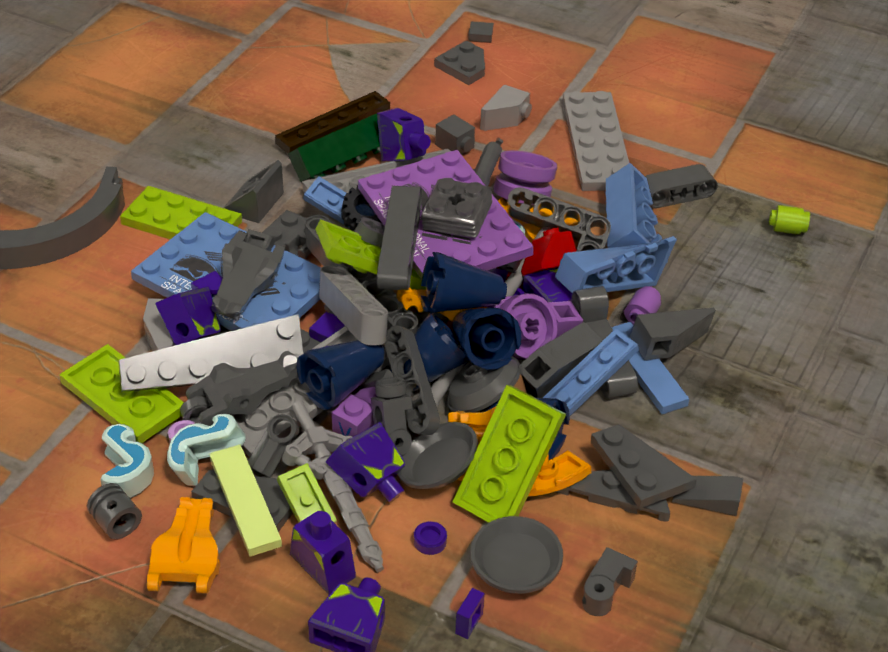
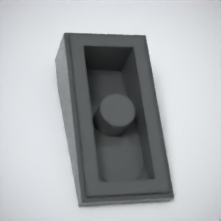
M693 476L697 479L695 488L677 494L672 499L673 503L736 516L741 498L743 478L735 476Z

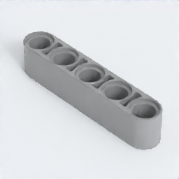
M340 266L321 267L319 298L361 343L366 345L384 344L387 338V309L345 268Z

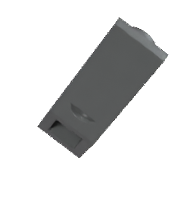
M713 307L639 314L636 316L630 338L638 344L639 352L644 360L669 358L708 332L716 310Z
M582 322L538 348L520 364L521 375L526 389L535 398H543L603 340L585 322Z

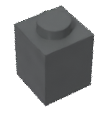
M454 114L436 124L435 145L441 149L458 150L463 155L474 148V126Z

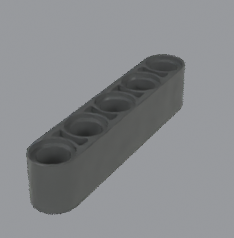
M392 186L378 264V289L409 290L422 205L421 186Z

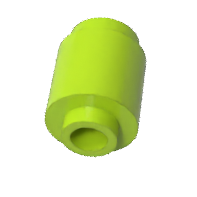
M777 205L776 210L771 209L769 225L773 226V231L798 235L801 232L807 233L810 212L804 211V208Z

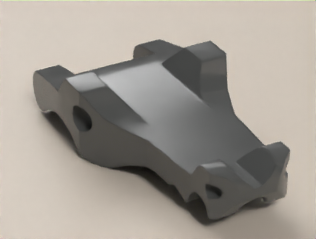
M240 230L222 249L220 264L222 282L217 295L212 300L211 309L212 312L234 320L240 319L242 311L244 312L253 295L266 290L274 283L285 252V247L278 244L273 252L246 242L248 233Z
M286 351L280 355L277 361L256 367L236 368L227 363L215 365L209 376L187 389L186 397L188 400L199 396L206 397L211 408L201 412L198 419L201 424L207 426L213 425V417L219 414H252L269 393L279 390L281 387H289L290 381L298 378L296 368L297 357L293 353Z

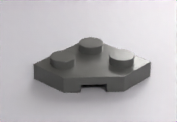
M466 40L434 58V66L470 85L485 76L484 49Z

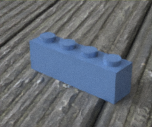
M629 163L606 178V213L611 225L607 240L608 248L641 245L662 239L660 234H656L654 228L658 221L650 207L653 205L647 178Z
M672 236L641 245L564 253L555 277L572 293L575 290L604 286L606 292L656 286L677 239Z

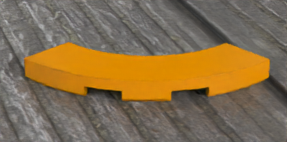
M567 450L563 454L549 460L548 465L541 467L528 496L548 494L567 488L590 475L591 465ZM465 473L458 478L459 481L462 482Z

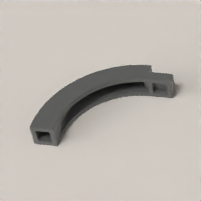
M106 167L98 190L86 204L74 213L43 226L22 230H0V269H18L50 263L72 255L102 237L116 223L125 206L123 180L118 177L117 167Z

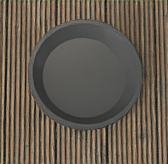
M511 357L512 360L507 365L498 369L487 370L474 365L472 362L454 377L450 384L447 396V406L452 412H477L497 402L501 398L506 385L514 386L521 375V365L518 360Z
M460 422L439 424L437 431L429 436L419 434L412 440L409 451L402 455L405 467L398 473L400 479L405 485L416 489H436L454 482L467 471L478 447L477 435L469 425Z
M508 516L487 523L476 533L471 545V562L478 576L488 585L509 593H530L546 587L558 576L563 563V548L556 534L543 523L527 517Z

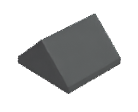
M277 160L247 179L224 208L241 213L243 219L260 223L284 193L282 163Z

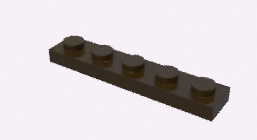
M376 91L371 92L275 135V144L288 154L303 145L381 111L390 110V101Z

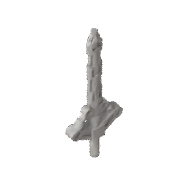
M303 401L294 402L292 408L304 432L292 444L287 445L282 455V461L289 466H302L308 463L315 478L324 479L332 497L342 512L341 515L349 531L353 533L359 544L357 548L362 558L375 568L376 572H381L384 569L381 557L383 552L378 542L373 540L368 529L369 524L362 510L358 507L350 486L326 463V460L331 456L330 452H334L340 444L351 439L352 436H345L326 430L323 426L316 427ZM315 454L316 458L313 461H310L311 459L308 458L306 455Z

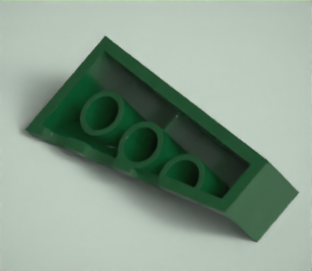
M377 114L288 153V157L300 182L315 179L318 176L324 177V172L330 169L332 173L338 172L347 167L345 162L352 160L355 164L368 158L366 153L373 151L374 155L380 153Z

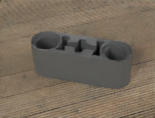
M702 164L645 176L653 201L652 208H661L708 198L718 188L717 181Z

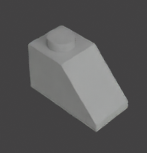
M503 85L481 109L480 129L487 131L518 126L531 113L530 93Z

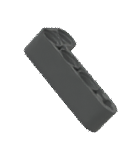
M515 188L508 195L507 210L513 218L540 228H559L560 232L571 231L573 239L579 241L577 251L605 249L611 230L610 222L606 217L526 188ZM519 200L524 201V203H522L520 207H517L515 205V203H518ZM532 204H534V210L533 212H530ZM547 208L553 214L549 217H543L538 211ZM572 217L578 221V224L576 226H569L564 220ZM600 227L604 230V234L600 236L594 235L590 229Z
M597 286L573 291L571 302L579 312L583 322L604 340L613 331L607 320L609 300L604 286ZM629 360L600 387L605 398L608 399L637 392V377Z

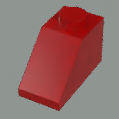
M559 228L543 231V237L535 239L531 243L533 245V255L526 257L521 269L522 276L558 268L564 253L576 252L572 232H560Z

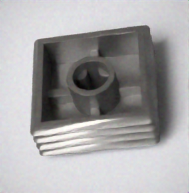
M452 178L438 179L421 213L423 229L476 238L493 202V196L491 195L492 187L484 186L478 182L465 183L454 181Z

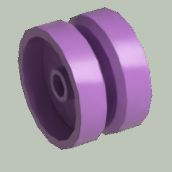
M511 150L500 154L498 169L502 173L496 176L493 188L498 196L508 200L509 193L513 189L521 187L551 197L552 186L548 182L555 179L557 171L556 162L542 155L525 151Z
M535 294L507 296L498 305L487 306V308L503 309L518 321L522 332L521 345L519 350L516 349L512 356L517 360L527 359L538 348L556 338L558 331L556 316L551 305L543 297Z

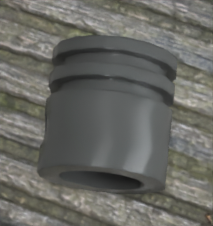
M109 483L99 487L92 493L86 505L87 511L111 539H120L131 534L138 527L142 519L141 510L118 484ZM122 521H126L124 525L118 526Z

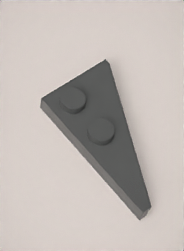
M611 470L591 471V474L583 480L562 490L555 491L567 496L570 491L589 496V502L612 508H622L626 512L637 514L639 509ZM666 499L639 509L658 514V520L669 521L670 510Z

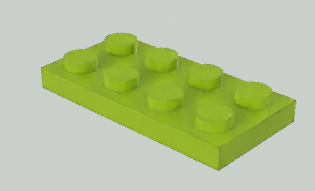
M147 186L120 215L122 225L172 239L205 212L236 227L242 223V214Z
M320 219L315 230L326 257L336 264H342L343 262L353 266L354 269L361 273L371 272L377 275L381 252L380 247L363 241L361 239L362 236L354 231ZM412 267L410 288L426 290V287L421 286V279Z
M106 344L59 374L60 381L65 387L111 424H125L132 428L135 433L136 442H145L182 416L180 408L184 402L166 388L121 392L118 361L126 357L109 344Z
M506 385L477 447L474 458L453 499V503L488 523L502 517L519 516L566 414L511 385Z

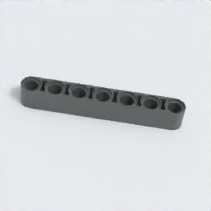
M324 215L308 217L305 220L306 246L323 267L340 266L345 268L388 311L387 330L397 325L408 328L415 334L418 330L417 317L409 308L406 310L403 307L402 302L398 301L393 290L378 289L376 274L371 272L361 273L351 265L343 262L342 264H336L326 257L315 228L320 219L332 223L330 219Z

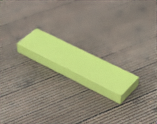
M241 444L209 453L210 461L249 557L282 547L281 537Z

